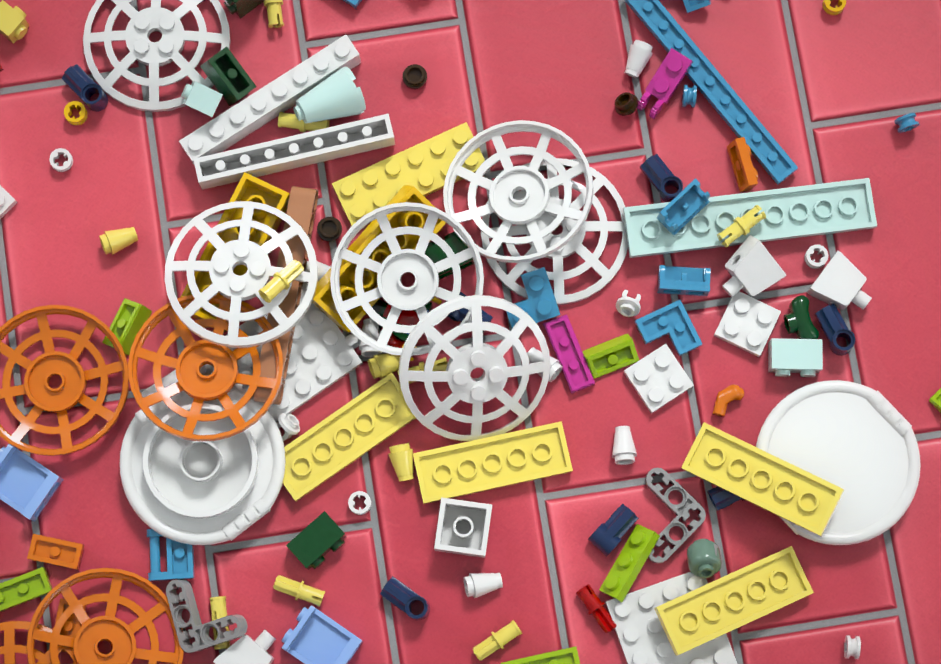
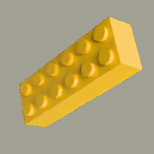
M244 172L229 203L251 201L269 205L286 213L290 194ZM243 208L225 210L218 225L227 221L241 220ZM254 208L252 221L265 224L276 231L282 219L270 212ZM240 227L226 229L217 233V235L224 243L238 240ZM250 229L249 241L259 246L272 239L260 230ZM208 242L199 261H211L216 248L210 242ZM237 265L233 273L241 276L247 272L248 268L245 265ZM194 271L196 285L200 293H202L212 284L210 274L207 271ZM188 283L181 297L192 295ZM212 304L213 306L219 308V304ZM202 307L192 316L198 320L217 318Z
M404 185L387 204L409 202L434 207L414 186ZM416 211L393 212L386 216L392 229L405 226L424 228L428 214ZM438 218L433 233L437 234L446 222ZM377 219L373 220L347 250L361 255L367 245L383 233ZM412 234L396 236L401 250H415L420 238L419 235ZM384 241L377 246L370 254L369 259L382 264L392 254L387 242ZM342 259L339 276L340 294L343 301L357 296L355 289V270L357 264ZM330 268L318 281L312 303L340 329L349 333L350 330L343 323L332 297ZM364 268L363 271L364 292L378 287V273ZM378 299L369 302L370 306L372 307ZM362 306L347 311L355 324L366 314Z

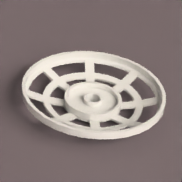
M96 0L85 23L83 35L84 55L95 81L114 100L127 107L141 111H171L186 106L183 104L184 98L179 97L159 102L160 86L176 83L186 76L192 81H196L208 88L213 86L208 77L204 79L195 68L203 57L207 42L221 44V50L226 46L230 50V27L219 0L210 1L218 13L222 34L207 32L204 18L197 7L204 0H179L183 4L173 12L161 8V0H151V7L139 12L129 4L134 0H111L116 6L108 17L105 31L91 33L95 14L104 1ZM121 11L131 18L126 30L112 31L114 22ZM191 11L197 20L199 31H185L180 19ZM154 31L162 33V38L158 42H151L149 40V35ZM112 41H126L130 51L120 62L114 54ZM185 41L199 42L197 50L191 61L188 62L180 54L184 48ZM104 42L106 54L114 67L105 79L99 73L94 63L90 43ZM137 60L149 66V78L137 76L127 69ZM174 61L181 69L171 76L159 78V66ZM121 76L133 83L149 86V101L130 98L118 92L112 86Z
M519 120L504 122L478 133L456 154L445 177L443 189L444 207L446 213L459 223L474 220L480 230L492 238L486 250L476 245L480 255L500 262H530L558 251L581 229L592 205L593 177L581 148L561 130L536 121ZM513 132H535L541 134L537 148L519 146L506 149L501 135ZM553 138L566 146L577 158L579 164L566 171L558 159L546 152L550 139ZM492 139L497 151L496 154L485 160L475 173L462 167L465 160L478 147ZM516 155L533 156L529 167H513L510 157ZM545 160L551 164L559 175L546 181L544 176L538 171L542 161ZM501 161L504 171L494 181L483 177L490 167ZM584 173L586 199L583 211L569 208L572 198L570 180ZM457 176L471 182L468 190L469 210L455 213L453 209V189ZM563 184V205L549 202L550 190ZM478 186L490 191V204L477 208L476 193ZM519 190L526 192V196L522 200H515L513 198L515 192ZM544 212L557 215L549 226L539 231L535 220L541 217ZM495 213L503 222L498 231L495 232L483 222L481 217ZM564 218L577 220L576 225L567 236L555 245L546 248L543 238L553 232L562 223ZM526 224L530 236L526 237L507 236L512 225ZM453 228V230H454V232L456 233V235L461 239V241H462L465 245H467L466 242L464 241V239H463V238L459 235V233ZM533 242L537 253L517 257L496 254L502 243L519 245Z
M556 158L562 165L574 167L579 164L577 161ZM543 160L540 166L547 165V181L557 176V170L547 161ZM530 163L524 164L522 166L529 167ZM590 167L591 174L596 178L593 181L592 204L597 211L600 221H585L578 233L566 245L546 256V258L553 259V272H546L549 280H554V296L557 305L575 303L599 292L614 278L626 257L628 242L623 208L625 207L623 199L611 182L592 167ZM570 180L572 189L579 191L581 194L570 204L569 208L580 210L585 204L586 187ZM603 185L615 199L622 221H607L604 208L594 195ZM558 187L550 190L549 202L562 206L564 199H559ZM523 190L517 191L513 198L515 200H522L525 198L526 192ZM544 212L541 217L535 220L539 231L549 226L557 215ZM490 214L482 217L483 222L488 227ZM564 218L560 224L563 227L562 233L559 235L550 233L543 238L546 248L555 245L567 236L576 225L577 220ZM526 224L513 225L507 236H530ZM495 227V228H491V229H492L493 231L497 232L498 229H499V227ZM481 231L482 247L486 250L490 244V237ZM600 231L598 245L592 254L582 244L585 233ZM608 231L622 232L620 251L614 264L608 269L598 260L605 248ZM533 242L529 243L531 248L524 256L537 253ZM506 244L512 257L521 256L514 244ZM576 252L585 260L580 266L563 272V258ZM486 258L495 276L508 289L525 299H529L525 288L515 281L524 271L530 272L538 269L531 265L532 261L517 263L507 275L496 260ZM591 267L602 277L597 283L585 290L564 295V280L579 276Z
M251 201L220 204L194 217L174 239L165 264L167 296L181 322L202 339L232 348H248L263 345L278 339L290 331L309 309L318 283V265L315 251L302 227L279 209ZM243 208L241 220L227 221L213 228H210L203 220L209 215L222 210ZM254 208L275 214L286 221L291 227L278 234L269 226L252 221ZM195 226L203 235L193 246L188 261H173L180 242L187 232ZM240 227L238 240L224 243L217 235V233L226 229ZM250 229L260 230L272 239L259 246L249 241ZM299 235L308 254L310 272L303 271L294 280L307 282L308 286L302 302L295 312L287 318L278 306L288 295L292 282L287 290L283 289L270 303L263 300L258 291L270 281L276 272L279 273L284 269L271 266L267 254L280 247L287 266L293 261V257L286 242ZM209 241L216 248L211 261H196L201 248ZM237 265H245L248 268L247 272L241 276L234 274L233 270ZM187 271L188 286L195 298L184 310L179 304L173 288L172 272ZM194 271H207L210 274L212 284L202 293H200L196 285ZM219 292L222 296L231 299L230 312L221 310L208 301ZM257 296L264 305L257 310L240 313L241 301ZM202 307L213 316L228 320V336L206 330L195 323L191 317ZM271 313L279 324L274 329L259 335L238 337L239 322L255 320Z
M404 202L377 208L353 224L343 236L336 249L330 277L331 292L336 310L343 323L363 343L381 352L401 355L403 348L387 345L392 332L410 333L416 326L396 324L401 311L416 310L419 320H421L428 314L425 305L434 296L446 301L463 297L459 295L462 280L460 263L473 258L477 278L475 295H483L484 273L478 248L472 237L458 221L435 207L421 203ZM416 211L426 213L428 217L424 228L405 226L392 229L386 215L393 212ZM438 218L448 223L459 233L466 242L467 249L454 254L451 247L441 237L433 233ZM377 219L383 233L374 238L361 255L347 250L356 234L368 223ZM412 234L419 235L420 238L415 250H401L396 236ZM431 240L440 246L448 258L433 263L425 255L429 241ZM386 241L392 254L382 264L369 259L374 249ZM342 259L357 264L355 270L357 296L345 301L342 300L339 284ZM451 267L454 276L452 292L438 287V273ZM364 268L378 273V287L368 292H364L363 288ZM407 272L415 276V283L411 287H404L401 283L402 275ZM383 297L392 306L387 320L377 314L369 302ZM362 306L368 316L383 327L377 341L358 328L350 318L348 310ZM471 307L465 308L469 311L460 325L471 322ZM448 314L438 319L436 322L432 324V326L434 327L435 325L439 324L448 316ZM426 335L429 345L414 348L411 356L429 353L435 342Z
M472 295L459 297L431 310L410 332L404 343L399 360L400 388L412 414L422 425L436 434L458 441H473L505 434L517 427L533 412L545 393L550 374V354L547 342L537 323L517 305L493 296ZM481 306L503 309L517 316L519 320L511 331L498 324L482 322ZM471 307L470 323L457 326L444 335L432 326L434 322L450 312ZM527 326L533 331L540 344L543 354V361L529 364L527 352L518 339ZM483 330L495 332L505 338L495 348L492 345L483 343ZM472 331V343L466 344L459 349L450 343L455 337ZM425 333L435 344L427 356L424 371L408 370L412 351L419 338ZM514 345L520 355L522 365L507 367L503 355ZM443 350L450 356L446 371H432L439 352ZM475 368H482L484 370L479 378H472L470 376L471 371ZM543 372L539 391L526 409L518 401L527 387L529 374ZM521 376L519 387L513 397H511L503 390L508 377ZM408 381L424 382L427 395L435 406L425 416L419 411L413 401ZM432 382H447L452 393L441 402L434 391ZM496 397L504 404L498 410L483 415L484 402ZM461 399L462 401L472 403V416L456 413L450 410V408ZM510 409L518 415L514 421L502 428L481 434L482 422L496 419L507 413ZM444 414L456 421L471 423V435L450 433L437 427L433 422Z

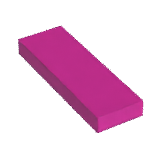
M567 314L545 322L543 324L557 360L563 366L562 372L571 394L595 385Z

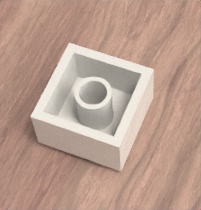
M441 497L434 550L485 558L492 504Z

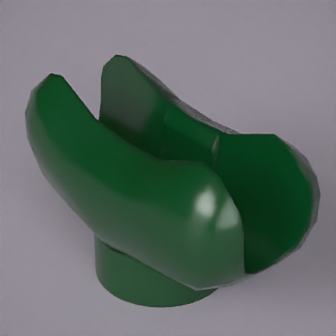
M804 295L797 296L789 305L790 313L783 316L786 331L788 334L796 333L799 339H818L819 331L813 325L809 314V299Z

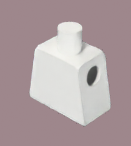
M750 235L725 264V268L732 278L722 287L731 297L741 289L747 294L755 296L784 278L786 274L761 241Z
M840 251L835 253L807 292L809 295L829 305L835 304L837 309L842 311L845 310L850 302L864 310L872 297L860 290L867 278Z
M265 629L255 641L245 634L215 658L213 662L215 664H272L275 658L267 650L276 639Z

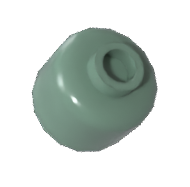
M698 539L687 549L688 567L692 574L702 578H709L721 569L720 549L713 541Z

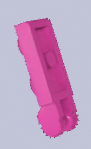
M671 48L645 89L646 92L641 97L637 109L642 111L648 104L651 96H655L659 100L652 107L649 115L655 119L664 104H667L693 61Z

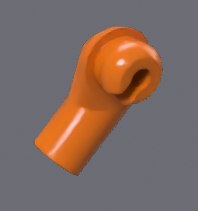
M733 384L719 391L712 414L725 417L728 403L733 400L743 399V388Z

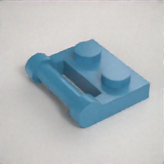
M147 529V538H149L151 571V573H148V580L163 581L195 578L193 545L179 543L166 538L167 572H161L160 537L164 536L153 529Z

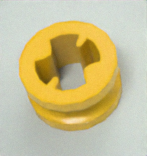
M823 0V9L829 15H838L843 11L846 0H839L838 6L840 7L836 5L835 8L830 6V0Z
M69 102L64 108V116L70 124L81 125L87 120L88 112L81 102ZM76 108L77 111H79V108L82 109L79 112V118L74 116L70 118L72 116V109Z

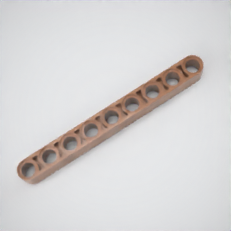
M292 186L286 214L302 227L311 241L318 203V190ZM286 221L283 231L291 227ZM296 235L286 243L292 253L293 260L299 261L305 271L308 254L299 235ZM280 248L277 267L285 268L286 261ZM293 280L288 295L278 306L287 318L299 306L303 286L301 281ZM268 313L267 321L274 329L279 324L271 313ZM295 326L278 338L283 354V376L280 389L272 404L280 405L282 401ZM268 342L263 344L261 349L260 377L275 379L276 360L272 344ZM257 387L254 393V401L265 403L272 389Z

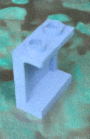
M8 444L7 447L3 446L0 449V499L29 520L35 522L64 479L13 445Z
M312 605L309 609L306 607L302 609L296 618L299 621L298 625L294 630L289 629L281 640L284 643L282 649L304 664H348L363 642Z

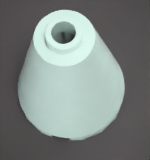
M347 66L339 69L296 100V106L293 109L299 121L303 120L304 123H312L363 113L366 110L365 100L361 88L356 87L353 82L356 78Z

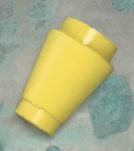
M134 227L104 231V234L99 235L105 254L112 253L113 255L138 241Z
M386 353L373 355V358L368 359V366L373 378L379 377L382 379L398 370L401 355Z
M409 443L389 447L390 453L388 455L398 480L413 479V449H410Z

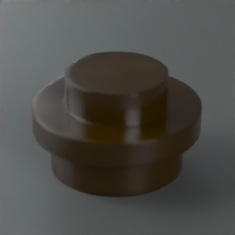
M410 65L403 72V82L411 89H419L427 81V72L420 65Z
M629 92L622 93L615 100V110L621 116L630 115L636 110L639 100Z
M334 217L323 218L317 226L318 235L327 242L337 240L342 233L340 221Z

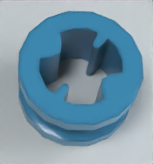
M684 85L682 107H686L689 104L692 108H695L696 85H693L692 88Z
M916 113L903 115L894 121L895 124L899 125L897 129L899 133L910 131L920 125L918 121H915Z

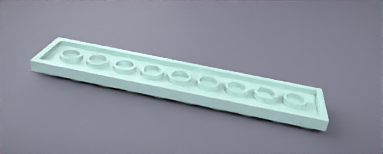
M869 178L710 197L708 199L710 202L675 236L657 219L659 212L670 202L623 208L630 258L725 247L722 245V242L729 235L719 241L717 234L732 225L735 218H741L754 208L755 205L760 206L762 209L754 217L764 211L766 218L750 228V232L747 235H741L729 246L742 245L750 235L761 242L877 227Z

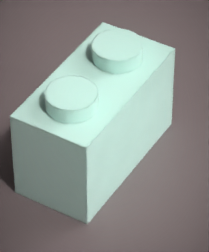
M193 81L191 85L186 84L181 97L184 98L183 104L213 117L223 94Z
M772 338L768 342V372H775V376L787 377L790 376V373H800L801 377H815L816 373L823 370L822 339Z

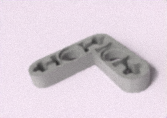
M653 468L646 475V485L676 515V518L659 534L660 537L655 544L656 547H660L665 542L660 538L664 536L666 541L673 545L674 548L671 550L668 545L662 552L665 555L663 558L661 556L653 557V549L648 556L650 561L658 564L666 561L704 522L706 513L704 508L665 470ZM661 474L663 476L661 479L662 483L667 486L670 482L673 486L668 488L664 495H662L659 491H662L664 488L660 484L654 486L651 483L653 480L651 475L657 476ZM674 490L679 491L683 497L682 502L677 505L670 503L668 499L669 493ZM697 509L700 512L698 514L700 520H692L687 525L692 529L688 531L686 526L679 522L678 519L682 518L684 522L690 516L688 510L695 511ZM674 526L680 527L683 531L682 539L679 541L672 540L669 536L670 528Z
M185 579L172 580L168 583L166 595L179 644L185 652L201 651L240 638L247 632V621L239 614L225 616L202 624L191 584ZM179 587H181L182 592L177 594L176 590H178ZM179 602H186V604L179 605ZM184 609H187L190 613V619L187 623L182 619V611ZM234 623L237 624V628L234 630L226 631L225 627L231 626ZM192 626L193 629L186 631V627ZM211 627H214L218 633L215 641L209 636V629ZM194 637L195 642L191 644L190 639Z

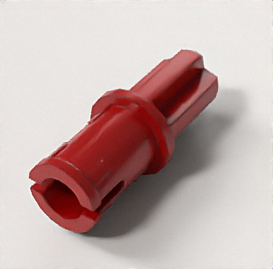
M590 584L576 592L589 611L588 615H592L605 633H609L616 628L617 625L604 607L605 602H601Z

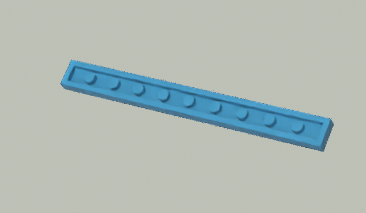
M624 0L668 53L673 48L693 61L686 73L688 78L697 86L698 90L737 137H745L746 144L749 145L752 155L777 185L797 171V165L659 0Z

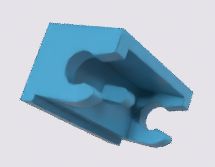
M696 178L663 208L657 216V219L673 236L710 202L708 200L710 198L709 192L704 193L700 189L701 184Z
M659 265L657 293L708 296L710 292L711 268Z

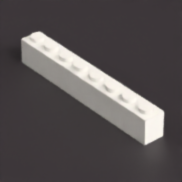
M342 36L181 139L179 142L193 165V159L223 152L279 116L280 112L284 113L296 105V100L339 69L347 66L351 70L360 64V54L348 36Z
M384 114L203 156L193 160L198 183L202 190L238 182L244 172L254 177L264 176L395 145V139L389 114Z

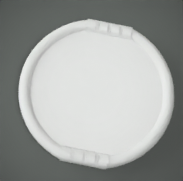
M828 380L806 385L787 395L773 408L758 435L757 448L844 489L822 537L780 517L796 535L828 545H852L865 542L881 535L896 524L907 511L915 496L920 478L921 463L919 447L912 425L878 390L876 391L858 383L841 380Z
M233 386L227 393L233 404H236L245 395L236 386ZM184 391L170 397L178 406L190 411L194 398ZM252 396L250 401L238 412L246 422L262 408L263 404L254 401V396ZM218 399L204 401L200 414H213L225 409ZM163 401L149 407L153 414L162 422L174 429L183 431L187 418L173 412ZM140 409L135 413L125 433L120 451L119 465L125 495L135 513L146 525L160 535L179 543L213 545L229 540L232 541L271 511L270 509L275 503L283 483L286 460L280 430L269 411L258 422L239 434L217 441L199 442L185 440L165 432L150 421ZM230 417L216 421H197L193 434H218L236 428Z

